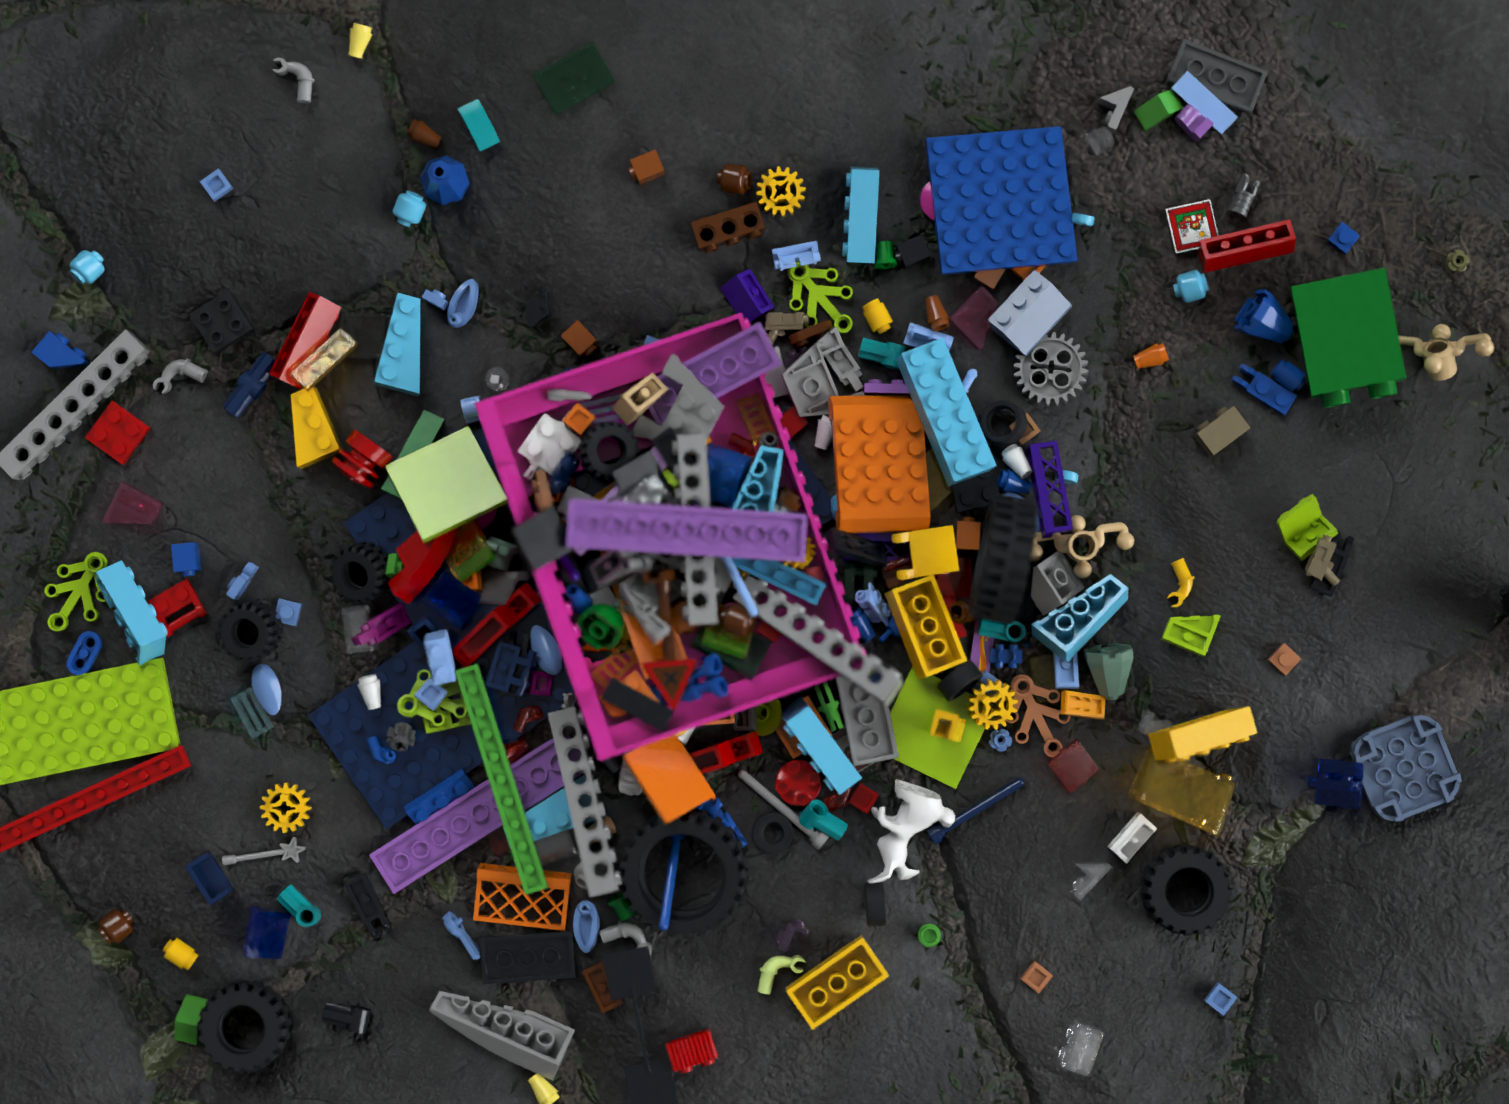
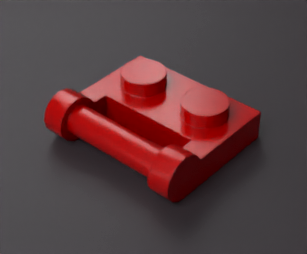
M189 579L181 581L147 601V604H152L154 607L157 621L159 623L162 622L166 627L167 638L174 634L173 631L199 616L202 618L208 614ZM193 603L195 609L168 623L167 617Z

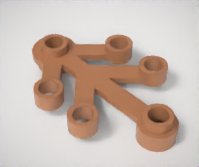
M1020 674L1015 676L1011 681V689L1015 692L1013 698L1018 700V703L1013 704L1017 712H1014L1016 717L1012 721L1006 719L1008 723L1017 722L1019 718L1018 709L1023 699L1027 705L1020 729L1015 732V740L1020 744L1028 741V732L1034 719L1045 741L1043 748L1046 755L1052 758L1058 757L1063 750L1062 744L1057 738H1053L1042 715L1057 719L1062 724L1068 723L1071 716L1068 715L1065 720H1061L1059 718L1061 709L1057 710L1036 703L1032 694L1047 698L1050 703H1057L1060 700L1059 691L1055 688L1048 690L1034 685L1033 680L1028 675ZM1025 682L1027 685L1025 689H1019L1018 684ZM1056 692L1057 698L1052 700L1049 698V694ZM1019 733L1026 734L1024 740H1019L1017 736ZM1050 743L1057 744L1055 750H1050L1048 746Z

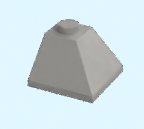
M1058 551L1033 569L1031 598L1043 616L1061 606L1085 588L1079 577L1075 575L1064 554Z

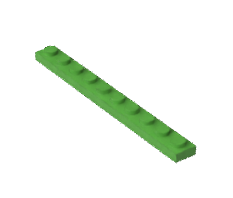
M479 664L456 670L455 673L524 893L526 895L548 888Z

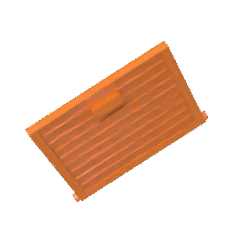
M672 735L638 747L622 757L665 825L709 799L714 800L716 798L713 790L677 736Z

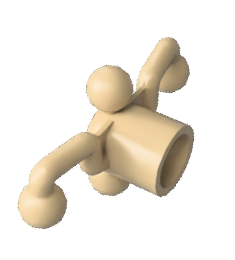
M1438 324L1433 328V339L1428 342H1423L1417 337L1398 335L1400 345L1414 346V354L1424 358V368L1428 377L1437 381L1446 380L1455 375L1457 372L1455 356L1461 355L1466 345L1476 344L1475 351L1482 357H1487L1494 351V344L1488 334L1464 336L1458 341L1447 340L1451 335V330L1445 324Z
M1080 515L1071 516L1073 534L1061 535V533H1054L1052 537L1042 539L1041 532L1034 533L1035 537L1030 561H1039L1043 556V549L1038 545V541L1054 539L1055 548L1058 552L1067 553L1072 560L1077 561L1074 566V573L1077 577L1084 579L1089 577L1092 572V567L1086 560L1093 558L1098 549L1104 545V533L1119 531L1120 534L1116 538V543L1122 550H1128L1133 547L1134 537L1129 533L1128 527L1122 522L1101 524L1095 531H1083L1086 526L1085 519ZM1077 537H1082L1089 543V550L1084 556H1078L1073 551L1072 543Z

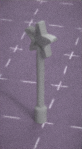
M293 837L290 844H280L283 849L239 856H222L223 865H230L238 861L283 855L282 860L291 857L298 863L300 861L299 852L306 850V847L298 846L296 837Z

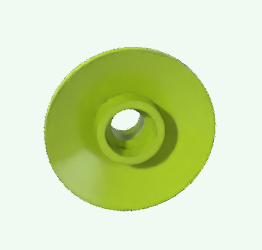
M778 698L756 705L757 730L749 731H757L759 736L772 734L779 727L782 719V707Z

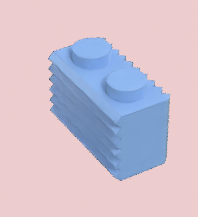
M447 629L426 633L424 645L433 684L439 685L456 681V666Z

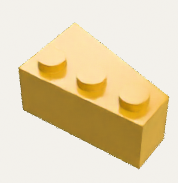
M311 385L291 394L297 467L303 469L338 454L339 449H343L317 388Z

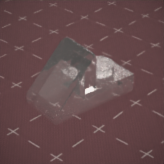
M1073 862L1086 876L1084 878L1079 877L1072 884L1074 889L1071 893L1081 900L1112 866L1107 862Z

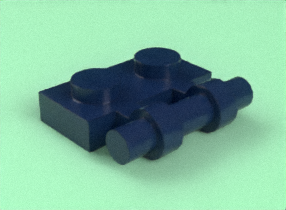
M499 641L485 686L508 692L510 685L514 684L517 685L515 695L524 697L526 688L529 689L531 683L529 678L532 668L535 669L537 662L535 659L537 652L528 650L526 658L519 657L522 647ZM517 664L524 665L520 678L513 677Z

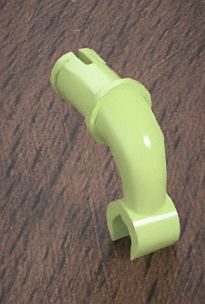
M778 955L771 957L764 963L763 967H760L761 976L757 991L763 994H771L774 976L780 968L789 967L795 973L803 972V968L795 967L794 965L798 961L805 962L804 958L800 955L792 957Z

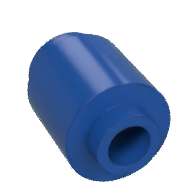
M1281 359L1271 372L1274 380L1291 392L1295 389L1299 391L1306 382L1304 378L1306 373L1289 361L1285 362Z

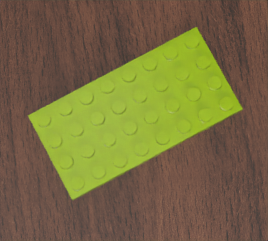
M164 658L152 659L140 666L138 663L0 691V785L159 753L181 745Z

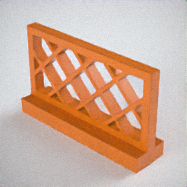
M480 863L476 877L477 886L473 920L565 931L572 873L543 870L548 888L550 889L547 891L545 889L540 890L543 894L533 901L528 894L525 895L517 867ZM482 881L492 882L497 889L487 895L482 889ZM508 884H515L520 891L512 898L503 890ZM554 889L564 890V898L556 904L549 893ZM498 892L507 900L499 908L490 899ZM521 894L530 903L522 911L513 902ZM544 897L553 905L545 913L536 905ZM486 901L494 909V912L489 916L479 915L480 906ZM509 904L518 913L513 918H506L501 912ZM532 906L540 915L535 921L528 920L523 914ZM556 909L562 916L561 924L551 923L546 916Z

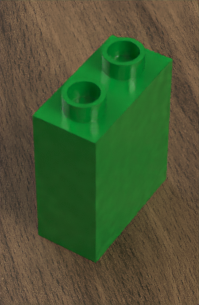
M1386 268L1291 286V298L1310 398L1321 397L1323 408L1351 403L1349 391L1368 388L1369 399L1398 394L1396 382L1404 381L1406 373Z

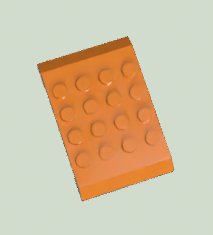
M829 396L828 409L829 421H832L838 509L835 511L836 529L851 534L901 533L929 529L931 517L924 427L911 396Z

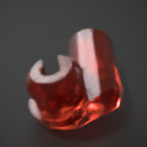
M732 433L728 443L738 447L741 454L752 457L751 462L754 461L756 453L752 441Z
M536 705L521 709L512 729L523 733L527 722L540 720L543 717L542 709Z
M851 786L842 794L838 793L826 797L823 803L827 806V809L835 811L845 807L854 786Z

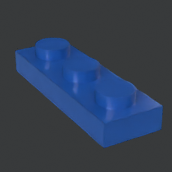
M460 769L405 805L404 809L417 825L475 788L474 783L464 770Z

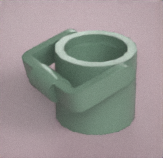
M489 535L479 536L478 540L481 541L482 547L490 548L494 559L488 562L487 565L508 572L514 555L520 551V546Z

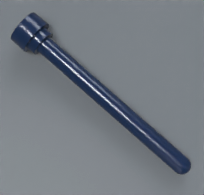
M1017 778L955 816V821L950 827L939 826V824L928 827L925 830L934 845L943 841L942 838L945 837V833L1019 789L1025 784V780Z

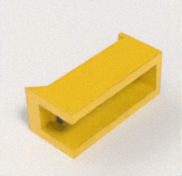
M936 709L930 735L961 742L966 720L959 718L957 714Z

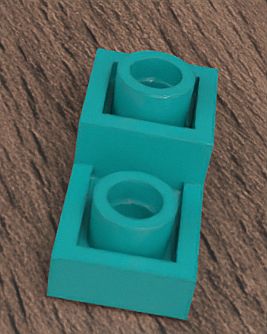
M478 99L457 108L478 151H482L500 142L493 125Z

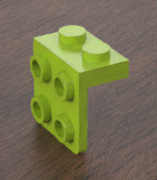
M1313 494L1301 499L1296 506L1284 512L1277 520L1284 544L1301 561L1314 552L1318 537H1323V534H1326L1333 538L1338 534L1337 529L1322 515L1317 498Z

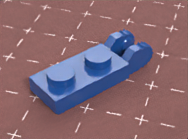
M1241 363L1239 366L1241 372L1253 379L1248 384L1241 377L1233 376L1231 381L1283 416L1286 415L1297 395L1262 373L1256 372L1254 369Z

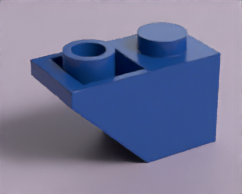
M49 331L32 351L36 357L55 370L86 367L90 364L85 359L87 354L77 346L73 349L67 343L70 340L60 332L55 334Z

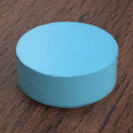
M1072 213L1074 224L1093 226L1095 217Z
M1062 470L1065 484L1078 483L1079 475L1077 473Z

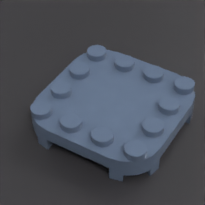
M1423 715L1404 717L1364 733L1351 744L1353 766L1369 806L1381 819L1394 822L1403 821L1407 817L1440 804L1449 803L1455 799L1454 796L1459 790L1460 782H1462L1461 775L1457 773L1441 733L1443 729L1438 722L1430 717Z

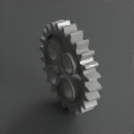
M1055 332L1052 333L1051 338H1048L1046 334L1026 357L1024 355H1016L1015 357L1020 363L1014 364L1013 368L1020 371L1014 373V378H1021L1016 385H1024L1022 394L1029 392L1028 400L1037 397L1038 405L1042 400H1045L1046 407L1049 406L1050 401H1054L1055 405L1058 406L1059 399H1062L1066 404L1068 402V395L1072 398L1076 397L1074 390L1082 391L1079 383L1086 384V379L1081 376L1088 374V370L1082 368L1088 365L1087 360H1081L1085 356V352H1077L1080 344L1072 346L1073 338H1070L1067 342L1064 341L1065 334H1062L1060 338H1056ZM1042 352L1047 356V359L1039 362L1035 360L1034 355ZM1061 354H1066L1070 361L1062 364L1058 362L1057 357ZM1049 365H1053L1055 369L1052 374L1048 373L1047 368ZM1031 366H1036V367H1039V368H1042V369H1035V370H1033V369H1031L1030 367H1031ZM1071 369V372H1066L1062 370ZM1039 374L1044 377L1045 381L1042 384H1035L1032 381V377ZM1062 376L1067 379L1068 383L1065 386H1058L1055 379Z

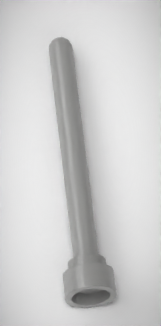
M745 770L738 772V777L808 835L810 837L809 840L812 842L811 845L817 850L830 837L818 829L803 827L799 821V816Z

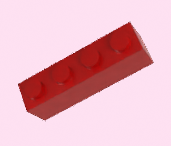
M1289 219L1202 239L1199 241L1198 255L1203 271L1207 273L1294 253L1296 236Z
M309 292L269 375L301 390L309 379V373L319 358V352L323 344L329 338V332L339 317L341 307L317 294Z

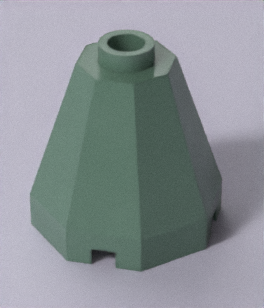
M1110 643L1108 647L1101 648L1102 644L1084 649L1085 661L1100 696H1104L1106 700L1118 699L1125 691L1134 658L1133 648L1128 644Z

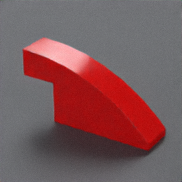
M459 527L426 543L423 542L417 530L396 549L405 568L388 582L395 596L409 604L424 589L447 556Z
M528 583L521 586L504 603L493 609L452 649L455 659L464 668L469 667L542 601L541 597Z
M753 731L688 754L701 774L764 752L757 731Z

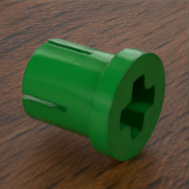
M877 242L875 246L876 261L874 267L876 269H889L897 266V260L894 259L893 242Z
M621 892L607 901L609 907H613L621 921L630 918L637 912L634 911L632 913L628 908L630 901L628 898L624 899Z

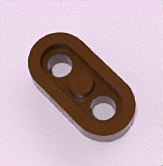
M826 320L788 336L791 346L796 345L797 348L808 345L810 343L809 340L818 337L819 340L833 328L830 320Z
M787 485L784 488L778 487L776 498L780 503L795 512L802 505L799 501L800 497L796 494L795 490Z

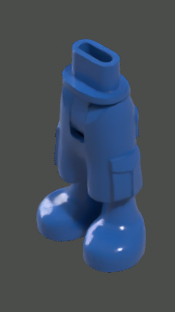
M717 654L708 655L700 667L694 668L680 701L690 702L699 700L703 693H711L719 698L728 695V684L723 677L719 676L702 683L697 682L699 678L717 675L722 671V663ZM655 683L650 685V689L659 702L666 704L667 701Z

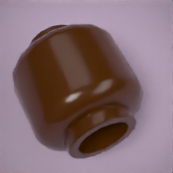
M726 164L722 171H718L717 184H720L724 193L742 195L751 188L752 173L749 172L745 165Z
M731 604L727 610H722L719 622L723 623L724 632L745 637L747 633H752L756 616L750 617L746 607Z
M113 909L100 919V928L97 930L109 944L111 942L118 944L133 932V927L130 923L134 920L126 910L121 913L118 909Z

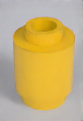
M878 298L862 307L864 310L863 315L873 333L878 331L879 334H882L891 329L890 324L893 320L884 303H880Z
M176 938L174 941L170 939L162 950L165 952L163 956L165 959L180 969L185 968L186 970L190 969L199 956L194 952V948L179 938Z

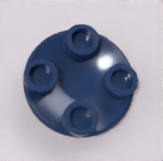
M573 452L565 454L553 470L549 486L552 495H556L559 492L565 494L568 486H570L569 478L572 472L577 470L580 460L575 458Z

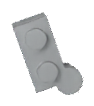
M609 550L589 567L597 587L615 586L622 583L634 572H649L652 568V560L649 555L641 554V552Z

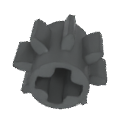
M399 722L395 725V728H388L387 743H390L391 748L396 751H405L408 746H414L416 731L412 730L409 724Z

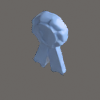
M448 911L442 918L446 929L450 934L461 939L473 960L479 959L480 948L466 933L461 923L463 919L461 917L458 919L455 914Z

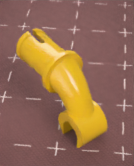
M1184 558L1171 563L1179 581L1177 584L1180 585L1177 592H1172L1167 597V599L1172 596L1179 597L1178 603L1171 606L1173 608L1181 606L1183 600L1189 595L1193 579L1195 578L1191 576Z

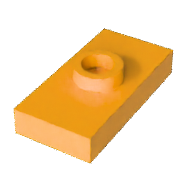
M1067 690L1061 691L1060 714L1098 720L1105 719V697Z

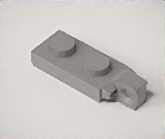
M845 344L844 347L824 355L844 386L850 384L855 392L863 389L864 386L858 378L862 376L860 367Z

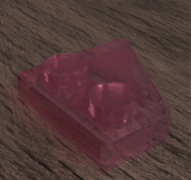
M980 286L949 317L950 321L978 350H981L984 346L983 342L987 330L990 328L988 319L994 314L998 301L983 286Z
M121 482L102 522L154 524L164 503L125 482Z

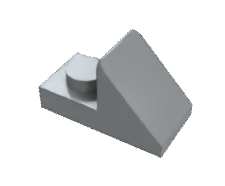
M1130 86L1099 98L1098 104L1113 110H1109L1103 123L1107 124L1104 131L1112 135L1116 131L1134 90L1133 87Z

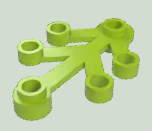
M800 261L796 262V267L788 268V277L794 282L792 299L789 302L790 309L794 312L802 309L803 301L800 298L803 284L809 291L807 315L815 320L814 325L818 323L816 317L818 301L834 320V327H837L839 333H848L852 328V319L848 315H841L825 295L838 296L843 300H849L853 294L852 288L847 285L842 287L816 285L811 279L825 278L827 282L833 283L838 278L837 270L834 268H828L827 270L809 268L808 265L801 266ZM802 269L803 275L796 276L795 270ZM832 271L836 276L834 279H829L827 273ZM843 289H848L850 295L845 297L841 292ZM797 300L801 305L799 308H794L792 302ZM840 321H845L847 323V327L845 329H841L839 327Z
M92 552L86 556L84 562L71 565L61 564L58 566L57 574L61 578H68L72 573L85 572L78 580L61 584H48L45 587L44 592L46 596L52 598L57 597L60 593L72 591L60 612L54 613L48 618V626L51 630L63 631L68 627V616L80 597H82L85 610L83 613L84 619L94 622L99 618V611L94 608L89 583L93 577L96 583V571L108 566L105 555L100 552ZM96 559L100 561V565L97 568L93 566V561ZM63 567L68 568L66 575L61 573ZM96 583L97 590H98V591L96 592V598H97V600L100 601V602H106L105 599H104V600L101 599V597H100L101 590L99 589V587H98V585H97V583ZM52 586L56 589L53 595L49 593V589ZM91 610L95 613L93 619L88 617V612ZM58 618L63 620V624L60 627L56 624Z
M422 669L417 673V680L410 694L403 695L398 700L397 709L404 717L419 715L431 721L435 727H442L446 723L445 716L441 712L433 713L422 707L425 704L414 696L427 681L420 679L422 674L426 673L428 678L432 679L430 672ZM459 683L443 688L448 692L445 698L461 693ZM443 699L438 707L453 713L457 719H465L468 715L467 708L462 704L457 705ZM407 703H413L412 709L407 710L405 708ZM463 708L465 709L464 714L461 716L457 715V710ZM437 716H441L443 718L441 723H435V718Z

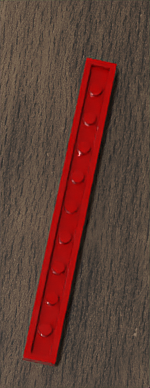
M183 745L0 827V853L191 767V762Z

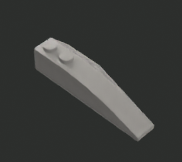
M439 991L429 1011L487 1050L550 1080L554 1079L573 1037L574 1029L534 1011L513 1010L512 1006L490 1005L491 1002L481 1000V1002L471 1001L466 996Z

